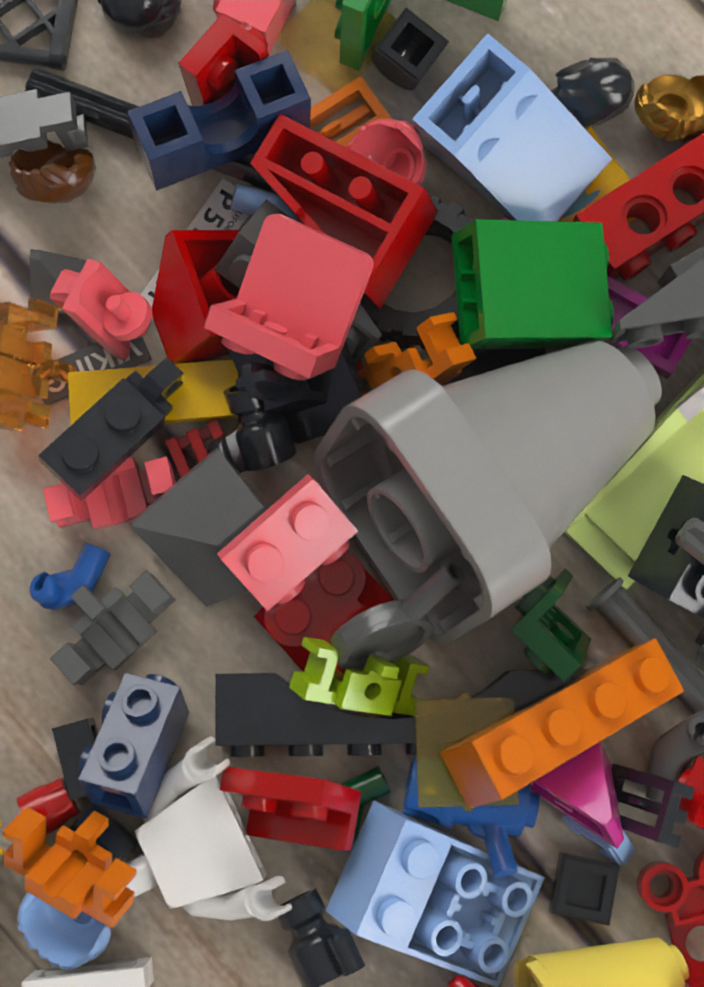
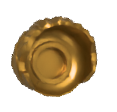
M664 74L653 78L647 85L643 83L638 89L634 100V109L636 115L639 116V120L642 124L646 125L649 131L654 133V136L660 139L665 138L669 142L679 141L684 143L704 133V75L688 79L679 75Z

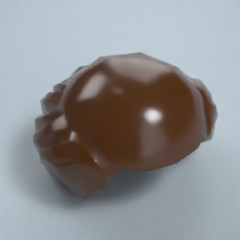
M47 139L48 148L31 152L17 149L11 156V161L8 163L11 168L10 175L17 185L16 190L26 199L51 204L69 203L83 195L92 184L96 165L93 154L88 149L67 151L60 143Z

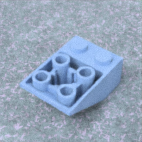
M488 33L412 119L413 126L419 132L423 145L510 220L559 221L612 161L608 153L535 73Z
M373 801L325 911L359 937L488 985L499 987L545 877L516 864L518 870L516 873L496 878L493 874L487 850L422 820Z

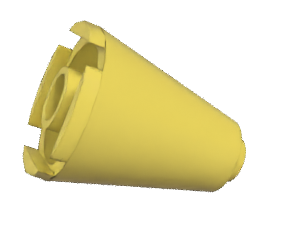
M659 937L529 955L515 961L513 968L514 987H685V980L689 977L688 967L682 953L675 945L671 944L668 946Z

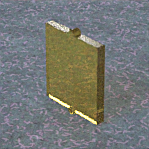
M311 0L276 37L277 42L304 64L306 73H316L337 91L359 76H362L373 64L372 53L397 20L388 11L385 12L360 71L339 63L340 41L334 38V34L342 11L335 9L336 0Z
M461 693L457 699L414 700L418 807L461 806L465 812H472L475 807L468 809L440 753L481 729L515 714L514 698L471 699L468 693ZM518 791L503 800L480 806L519 805Z

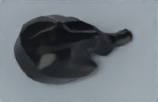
M590 57L589 60L577 62L558 71L555 75L558 78V86L550 90L584 128L598 126L622 114L630 106L633 99L635 82L630 71L618 58Z

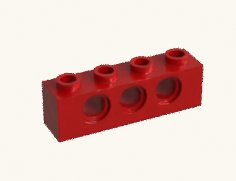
M704 133L575 215L572 222H600L603 224L604 242L609 250V264L607 268V275L615 279L621 276L624 282H627L652 264L649 256L665 246L670 253L674 252L698 234L695 227L704 222ZM683 189L688 191L693 196L695 204L686 205L681 203L674 196L673 190ZM636 217L644 220L649 225L651 233L642 235L634 232L629 227L627 219Z

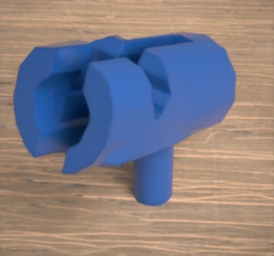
M414 755L406 782L403 814L422 818L447 829H451L453 824L468 827L472 835L484 839L494 877H506L516 873L518 870L508 835L519 837L524 826L534 827L539 810V793L530 791L531 784L529 783L503 800L468 809L454 779H450L444 768V760L425 755Z

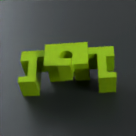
M303 638L302 646L310 651L304 672H293L289 686L302 699L335 704L340 709L388 716H391L392 713L415 716L420 699L411 693L417 674L427 675L430 666L410 654L393 663L384 657L369 655L363 671L346 669L345 674L335 669L339 657L337 650L331 644L321 639Z

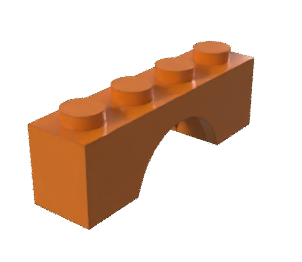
M654 638L618 652L576 676L577 679L557 692L481 729L442 751L440 754L468 809L503 800L684 692L657 639Z

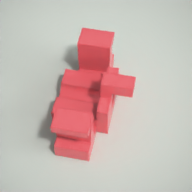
M165 456L144 462L146 470L140 471L138 462L133 457H129L82 501L62 483L43 488L50 522H57V526L63 528L91 520L92 528L95 530L130 522L177 482L173 464L168 462V458Z

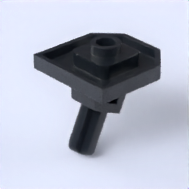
M344 343L335 368L306 380H296L278 373L273 368V361L257 353L245 355L230 349L228 350L240 375V378L236 379L238 390L247 392L248 396L252 399L263 400L265 411L283 414L293 442L297 444L325 436L341 410L362 397L365 391L346 343Z

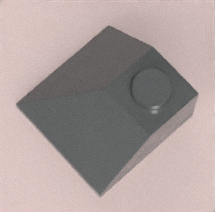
M216 448L129 524L207 607L249 591L222 562L217 553L270 506L224 454Z

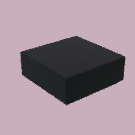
M559 852L549 911L553 914L609 926L620 866L610 862Z

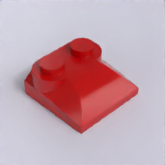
M347 549L336 561L328 565L321 564L304 579L305 585L303 589L292 600L281 605L276 603L268 611L262 607L254 618L304 672L310 651L302 646L304 637L325 640L330 644L334 633L351 618L372 607L394 600L363 567L361 561ZM337 663L335 669L345 674V671Z

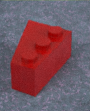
M279 114L250 164L304 225L371 256L374 266L364 293L380 310L438 214V210L424 187Z

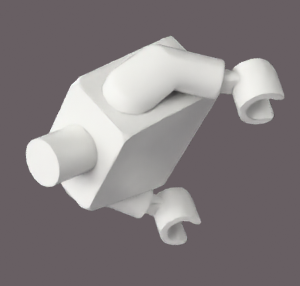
M210 736L190 748L185 758L165 773L147 819L143 818L145 824L135 830L136 837L144 853L125 862L137 869L136 876L127 885V888L134 891V897H137L159 886L170 909L183 906L184 910L191 916L230 921L256 917L262 921H270L292 909L291 904L281 906L272 897V889L285 884V879L282 876H275L255 885L265 879L267 872L251 837L246 833V826L231 794L219 790L222 779L221 772L230 765V760L227 758L221 763L215 764L208 758L207 746L216 741L214 737Z

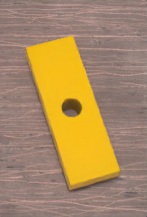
M232 359L175 364L184 373L181 380L183 385L167 399L173 405V409L165 417V424L213 421L215 419H238L237 415L230 413L223 393L224 390L236 384L237 378H240ZM157 365L68 372L70 424L72 425L120 380L126 379L135 371L144 378Z

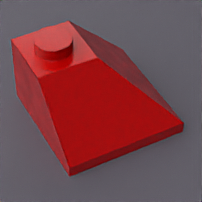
M171 230L165 235L152 305V317L166 356L174 364L210 361L230 354L229 348L221 343L223 337L205 329L204 325L211 305L237 299L240 289L214 269L240 230Z

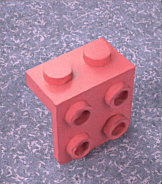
M271 214L263 222L237 299L211 305L204 328L222 336L221 343L230 350L245 355L257 353L273 361V368L286 377L296 380L310 379L335 368L372 273L373 259L369 254L287 216Z
M307 474L220 550L217 555L268 611L276 603L281 605L292 600L303 589L305 585L304 579L321 564L328 565L341 557L350 545L349 539L358 530L315 479Z

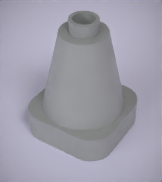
M599 340L581 342L444 386H440L434 379L421 371L409 369L341 410L315 450V470L322 489L358 530L352 536L395 601L404 600L409 597L447 562H454L462 569L465 580L427 613L433 626L429 639L439 645H449L548 579L551 573L549 548L653 432L655 426L654 406L659 403L662 395L660 379L650 361L638 350L628 346H621L616 349L610 344Z

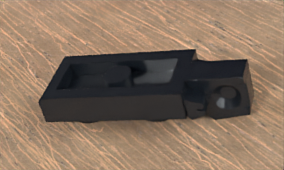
M165 358L147 373L144 378L137 371L130 374L126 379L123 378L38 455L39 461L80 501L84 500L165 424V417L173 409V405L167 399L183 385L181 380L184 373L171 360Z

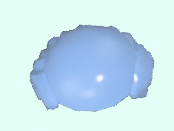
M29 892L24 896L18 910L17 922L19 924L17 929L24 933V939L28 942V948L38 950L40 959H48L52 967L59 966L60 969L66 971L76 969L103 954L111 936L110 927L83 911L75 919H72Z

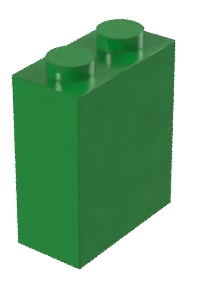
M476 219L452 235L460 345L469 343L472 349L565 348L589 340L604 341L612 337L611 326L614 320V307L608 293L607 268L609 264V250L604 242L602 223Z

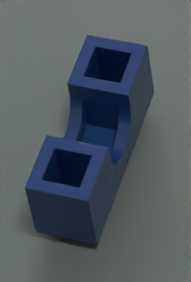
M288 50L236 69V80L233 88L222 98L202 106H190L187 104L182 91L127 111L135 144L156 191L257 152L279 114L310 129L311 98Z

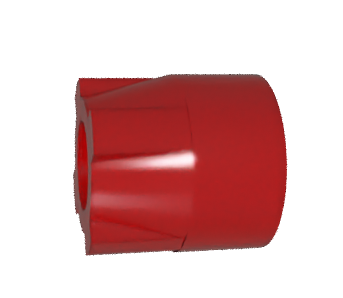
M58 778L51 783L40 785L17 797L20 812L27 806L46 817V835L59 829L70 818L81 813L75 799L71 801L69 799L64 778Z

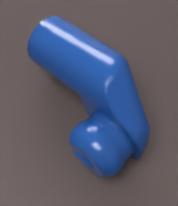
M85 542L73 569L52 575L43 572L33 578L29 588L32 599L43 608L59 610L76 605L77 603L70 596L82 585H86L93 593L111 554Z

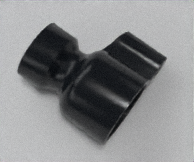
M236 384L224 390L223 393L230 413L238 416V423L234 428L207 445L208 454L218 448L240 473L276 466L289 460L296 454L297 451L283 414L265 411L263 400L250 398L247 392L239 391Z
M317 888L306 891L281 904V906L292 905V909L278 916V920L282 928L290 931L293 936V942L290 945L288 954L302 987H319L340 976L351 975L365 967V963L349 929L340 928L337 924L325 921L323 917L325 905Z

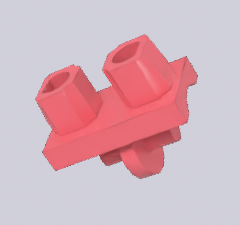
M87 259L80 273L67 269L62 270L50 292V299L59 308H62L113 357L127 360L130 354V340L144 336L152 319V307L142 295L130 292L99 261Z

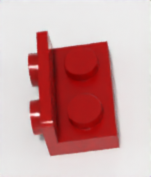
M222 13L178 62L192 106L206 105L222 98L235 84L236 69L269 57L268 43L255 27L246 22L239 25Z
M227 767L223 770L219 790L241 796L240 808L250 810L246 827L247 835L345 852L351 850L361 791L325 779Z

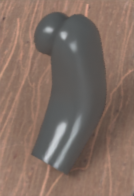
M704 710L698 711L662 734L655 741L650 755L649 774L678 782L688 765L696 760L697 757L704 756ZM647 786L646 798L662 802L664 791Z

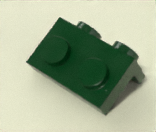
M566 568L555 579L549 575L548 579L522 596L523 598L514 607L521 615L511 629L527 645L524 648V652L528 659L543 673L550 675L554 672L564 682L582 665L592 640L555 604L562 597L573 578V575Z

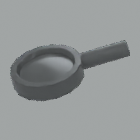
M447 562L406 599L390 601L372 607L340 626L331 637L330 643L338 652V666L344 671L346 669L363 671L369 655L384 657L393 663L422 646L431 636L433 630L427 613L465 580L462 569L454 562Z

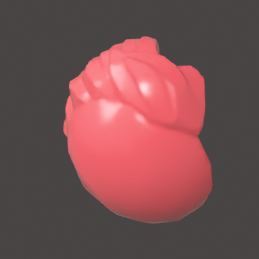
M377 119L367 122V125L360 126L359 134L354 135L353 141L348 143V149L419 185L424 181L427 161L423 150V143L419 132L411 123L395 119Z

